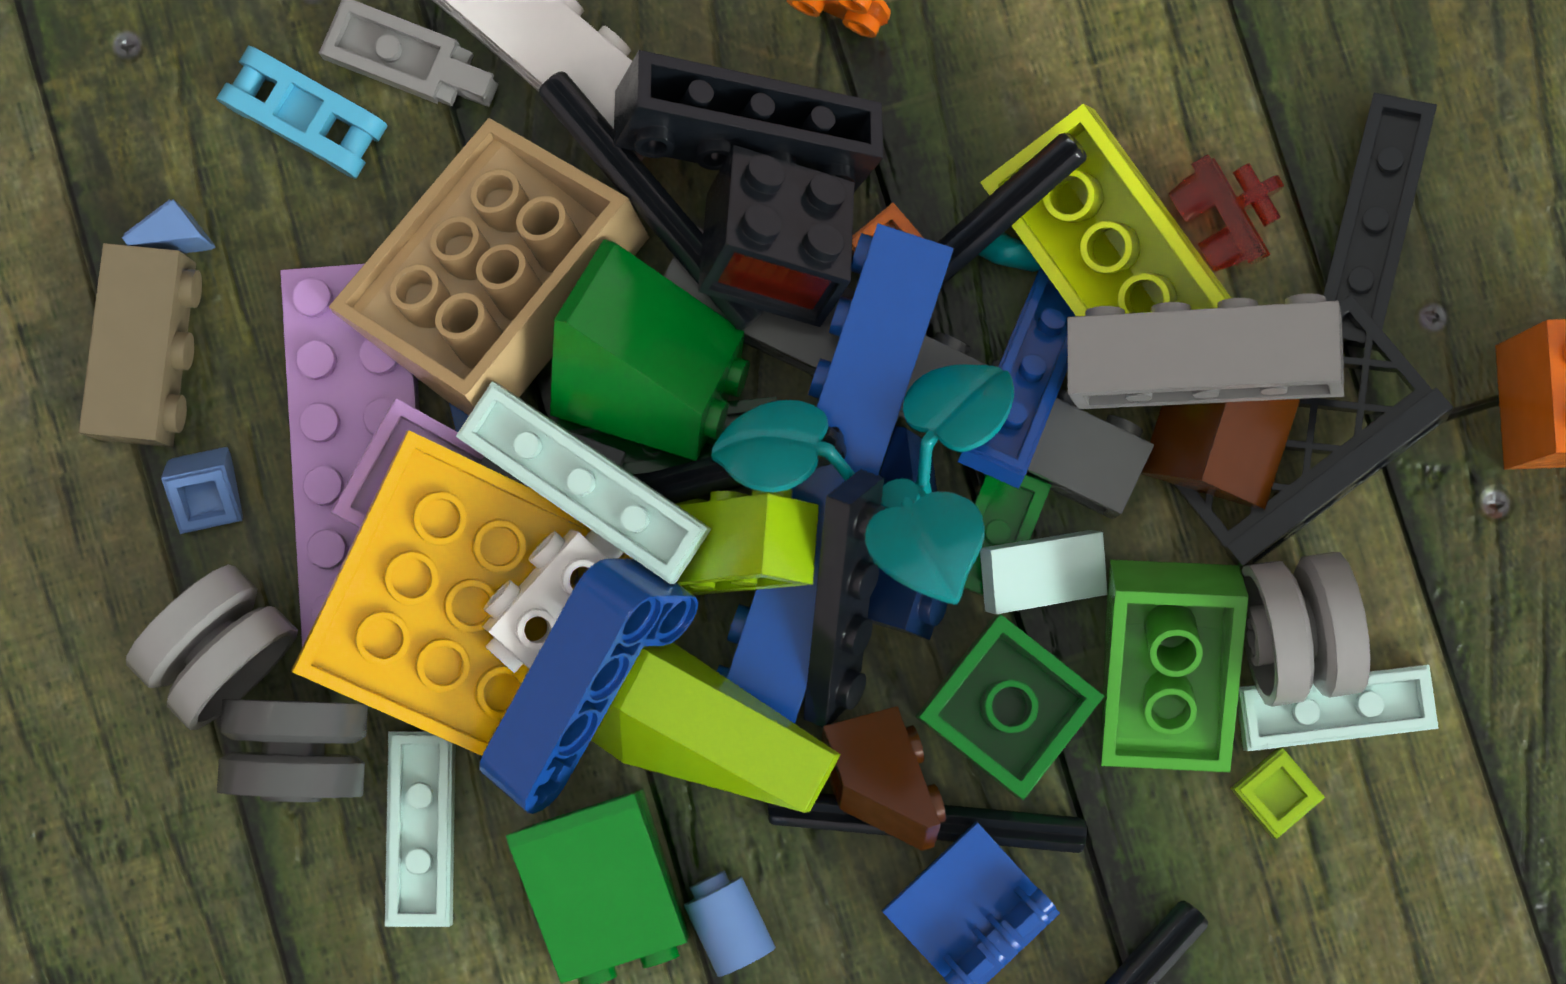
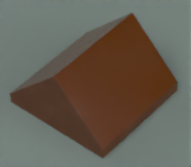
M1300 399L1162 405L1150 443L1154 444V447L1141 474L1265 511Z

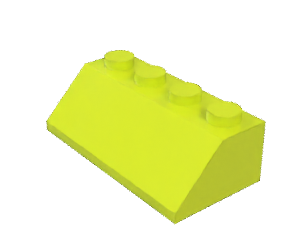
M1085 104L1079 106L980 182L990 196L1059 134L1069 133L1081 144L1087 154L1085 162L1011 225L1076 317L1085 316L1087 309L1098 306L1120 307L1125 310L1126 314L1151 312V307L1158 303L1182 302L1189 304L1191 310L1217 308L1218 302L1231 298L1095 109Z

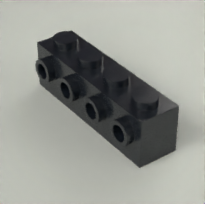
M639 50L615 90L613 147L633 150L648 158L668 157L698 163L701 167L708 170H720L733 145L855 182V193L883 159L882 103Z

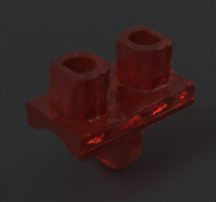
M1207 154L1192 163L1191 165L1195 172L1186 177L1168 194L1185 222L1192 221L1216 206L1227 227L1198 243L1212 270L1220 272L1238 266L1245 261H1248L1250 264H1257L1269 257L1271 253L1246 211L1253 208L1264 227L1280 219L1281 216L1270 199L1271 196L1284 188L1280 177L1275 175L1260 182L1250 163L1233 172L1244 192L1237 197L1215 158L1211 159L1210 155Z

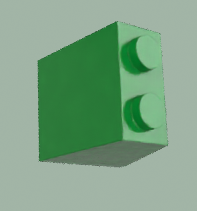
M603 239L554 319L550 415L697 461L708 437L718 439L721 435L728 414L729 402L727 400L729 396L739 397L745 386L750 367V361L741 358L745 332L736 329L730 321L617 243Z
M643 788L522 827L506 835L509 849L561 984L574 979H578L579 984H601L618 976L615 968L617 965L640 958L642 968H649L680 956L677 946L687 943L690 935Z

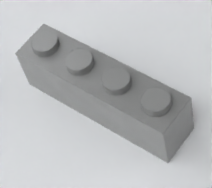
M1297 294L1287 297L1285 304L1259 306L1258 302L1254 299L1230 298L1218 302L1217 308L1193 310L1186 303L1163 302L1153 305L1151 312L1126 314L1125 310L1120 307L1098 306L1087 309L1085 316L1067 317L1068 395L1078 409L1344 397L1343 336L1339 301H1326V297L1320 294Z

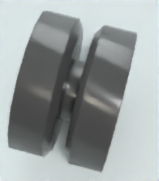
M222 699L220 733L231 740L262 741V752H230L221 757L218 763L217 793L260 796L262 801L321 802L322 798L362 797L364 795L365 762L354 755L326 754L325 743H357L367 736L368 705L340 702Z

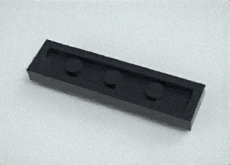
M1373 93L1323 296L1326 297V301H1339L1340 303L1352 294L1382 330L1437 104ZM1347 316L1342 320L1343 344L1364 348L1366 334ZM1372 342V349H1371V350L1377 351V350L1375 349V345H1374L1373 342Z
M862 469L826 496L803 718L821 727L830 725L846 709H853L859 703L866 686V675L861 670L863 653L872 634L873 624L868 619L870 595L878 581L879 567L869 555L865 543V532L872 517L884 510L885 507L881 505L884 477Z

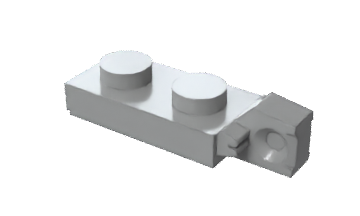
M341 0L319 51L320 56L328 62L436 104L439 101L442 104L453 106L457 95L467 100L490 107L499 85L493 79L494 75L492 73L470 65L474 57L473 53L462 48L456 39L355 0Z

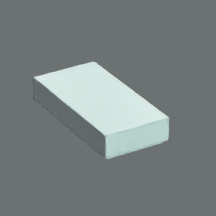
M1087 530L983 547L980 550L985 612L1002 614L1108 595L1104 538L1101 531Z

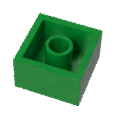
M999 614L989 621L915 717L1012 795L1024 800L1101 702L1104 695L1006 617Z

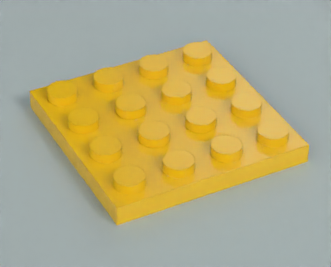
M408 430L395 453L291 671L482 756L529 671V668L523 664L513 673L485 647L494 637L482 627L491 617L484 610V606L507 581L511 580L519 587L536 568L528 560L530 555L552 532L556 531L563 538L571 529L580 532L585 537L591 529L533 489ZM626 553L619 557V559H633ZM579 567L572 572L570 584L573 589L582 575L588 570L587 567ZM543 617L531 618L524 628L526 638L531 641L541 639L546 634L547 623Z

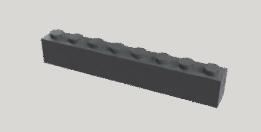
M734 253L728 264L748 287L809 305L810 280L796 274V270L739 253ZM674 256L664 277L727 319L707 294L698 292L699 284ZM847 287L841 296L853 299L855 292ZM839 300L821 327L764 311L752 325L743 329L745 332L743 343L814 376L820 358L832 362L840 338L829 333ZM936 332L932 339L925 335L907 391L917 379L931 370L949 365L986 364L968 356L970 347L952 336ZM993 360L991 366L998 367L1000 360ZM1060 389L1026 475L1051 484L1050 490L1110 519H1114L1122 514L1154 444L1140 438L1143 429L1136 424L1115 415H1108L1106 421L1083 411V409H1078L1068 395V392ZM902 403L898 417L905 420Z

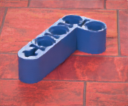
M607 558L593 564L577 582L480 760V771L527 813L535 814L548 807L559 796L642 648L644 646H664L677 640L690 626L697 613V598L677 582L676 584H669L634 559Z

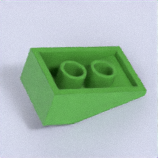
M1110 559L1105 618L1101 766L1230 772L1249 599L1239 565Z

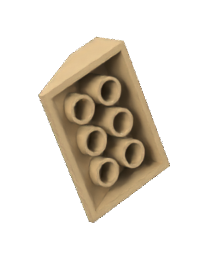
M488 118L329 305V308L335 315L443 399L467 415H470L492 381L520 397L553 357L554 319L603 239L617 243L635 256L649 239V236L628 197Z

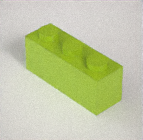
M752 489V495L750 496L732 491H714L710 493V501L696 498L676 503L677 506L711 528V531L683 571L677 583L692 595L813 585L819 505L792 499V489L779 492H763Z

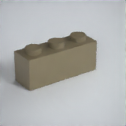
M103 243L79 425L80 434L100 441L173 448L175 433H180L183 430L187 404L185 396L180 395L183 370L190 369L194 357V337L191 332H188L190 310L191 308H197L201 299L202 277L200 271L196 270V263L181 251Z

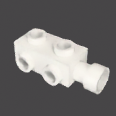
M571 529L563 538L556 531L552 532L530 555L528 560L536 568L519 587L511 580L507 581L484 606V610L491 617L482 627L494 637L485 647L513 673L523 664L530 669L573 591L570 584L572 572L579 567H587L589 569L593 564L603 559H619L624 552L592 530L585 537L580 532ZM533 617H543L547 623L546 634L539 640H528L524 632L526 623Z

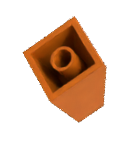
M1566 319L1545 320L1495 345L1504 470L1566 467Z

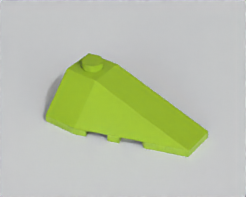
M673 642L664 646H644L591 739L592 742L624 764L804 813L811 811L841 755Z

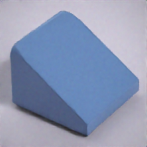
M169 199L125 232L122 237L128 246L179 250L183 254L212 250L216 247L191 213L174 199Z
M228 447L169 459L166 462L161 480L180 534L242 521L243 513L233 461Z

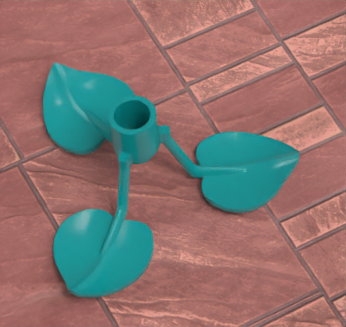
M949 365L931 370L912 384L904 397V417L912 429L926 433L920 443L917 481L914 483L908 479H895L886 483L883 486L881 505L885 509L872 517L865 532L867 550L879 568L912 590L951 604H957L961 598L967 576L982 548L985 527L981 512L969 499L951 492H932L930 485L932 451L937 441L940 440L943 445L953 451L967 452L982 446L999 432L1007 420L1014 400V384L1007 370L1004 371L999 367L989 365ZM777 400L762 404L745 412L723 431L712 448L711 457L713 461L720 464L735 481L745 487L763 492L785 491L801 484L815 471L818 465V456L829 460L845 481L855 474L833 445L822 442L829 426L825 413L814 405L803 401Z

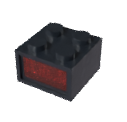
M733 145L706 196L698 292L821 327L851 282L855 182Z

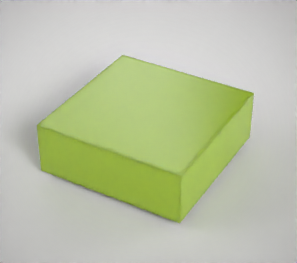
M1283 748L1275 749L1230 788L1274 839H1278L1325 798Z

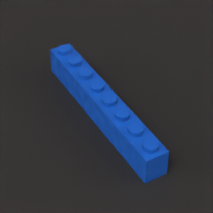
M877 223L873 237L862 233L852 259L851 271L861 275L853 299L843 296L839 299L829 333L840 338L832 362L820 358L808 393L809 396L819 399L817 408L821 409L827 416L829 427H838L842 431L847 450L844 460L855 473L862 469L875 475L879 474L954 250L952 247ZM832 464L816 468L807 480L791 488L793 490L792 499L819 505L813 585L759 589L755 592L751 607L739 604L727 641L738 644L731 667L719 665L717 669L718 673L794 724L807 689L826 496L845 482Z

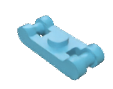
M248 45L239 60V63L243 66L232 85L225 83L216 98L217 101L233 112L256 122L325 161L343 174L357 179L366 164L361 159L372 140L379 142L388 125L366 109L259 49ZM266 80L276 85L264 103L255 98ZM336 119L350 126L340 145L326 138Z

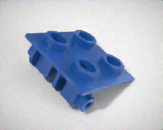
M977 821L881 910L943 976L948 984H987L1060 914L1054 903L1033 884Z

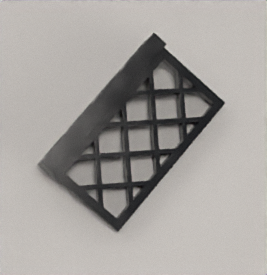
M1352 294L1341 301L1339 305L1342 320L1348 316L1366 334L1363 358L1343 356V367L1361 369L1358 402L1321 398L1300 399L1298 407L1310 408L1306 442L1287 440L1284 450L1305 452L1302 476L1290 485L1274 483L1271 493L1278 494L1268 500L1265 511L1251 507V514L1229 531L1212 511L1214 496L1206 494V501H1204L1196 490L1173 484L1223 546L1231 561L1235 565L1240 566V570H1242L1244 565L1259 562L1445 422L1453 409V406L1437 387L1433 390ZM1372 342L1375 345V349L1386 361L1370 359ZM1369 370L1397 373L1412 393L1394 406L1365 403ZM1317 409L1356 413L1353 437L1341 446L1313 443ZM1364 414L1380 416L1362 430ZM1312 453L1328 454L1327 457L1310 469Z

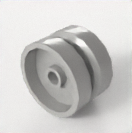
M1341 552L1302 556L1294 574L1282 561L1244 565L1241 573L1249 596L1244 647L1250 672L1264 703L1273 707L1304 702L1312 684L1322 695L1330 698L1362 693L1368 685L1370 673L1368 627L1357 581L1350 564Z
M228 564L212 571L173 600L146 627L126 656V665L148 688H160L173 683L168 694L167 707L189 730H197L219 717L222 711V699H241L273 669L287 653L297 637L298 629L276 607L266 606L252 611L258 589L233 565Z

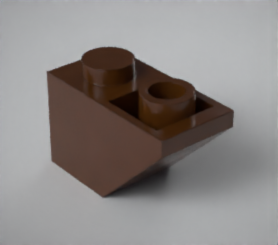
M898 706L823 726L821 742L841 754L829 775L839 809L921 851L933 848L941 822L946 820L945 807L938 787L934 783L926 785L919 764L924 762V752L919 734L913 725L905 727Z

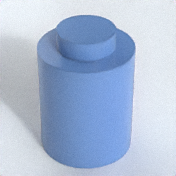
M725 870L690 887L694 899L684 904V908L717 977L743 968L776 948L742 876L729 881Z

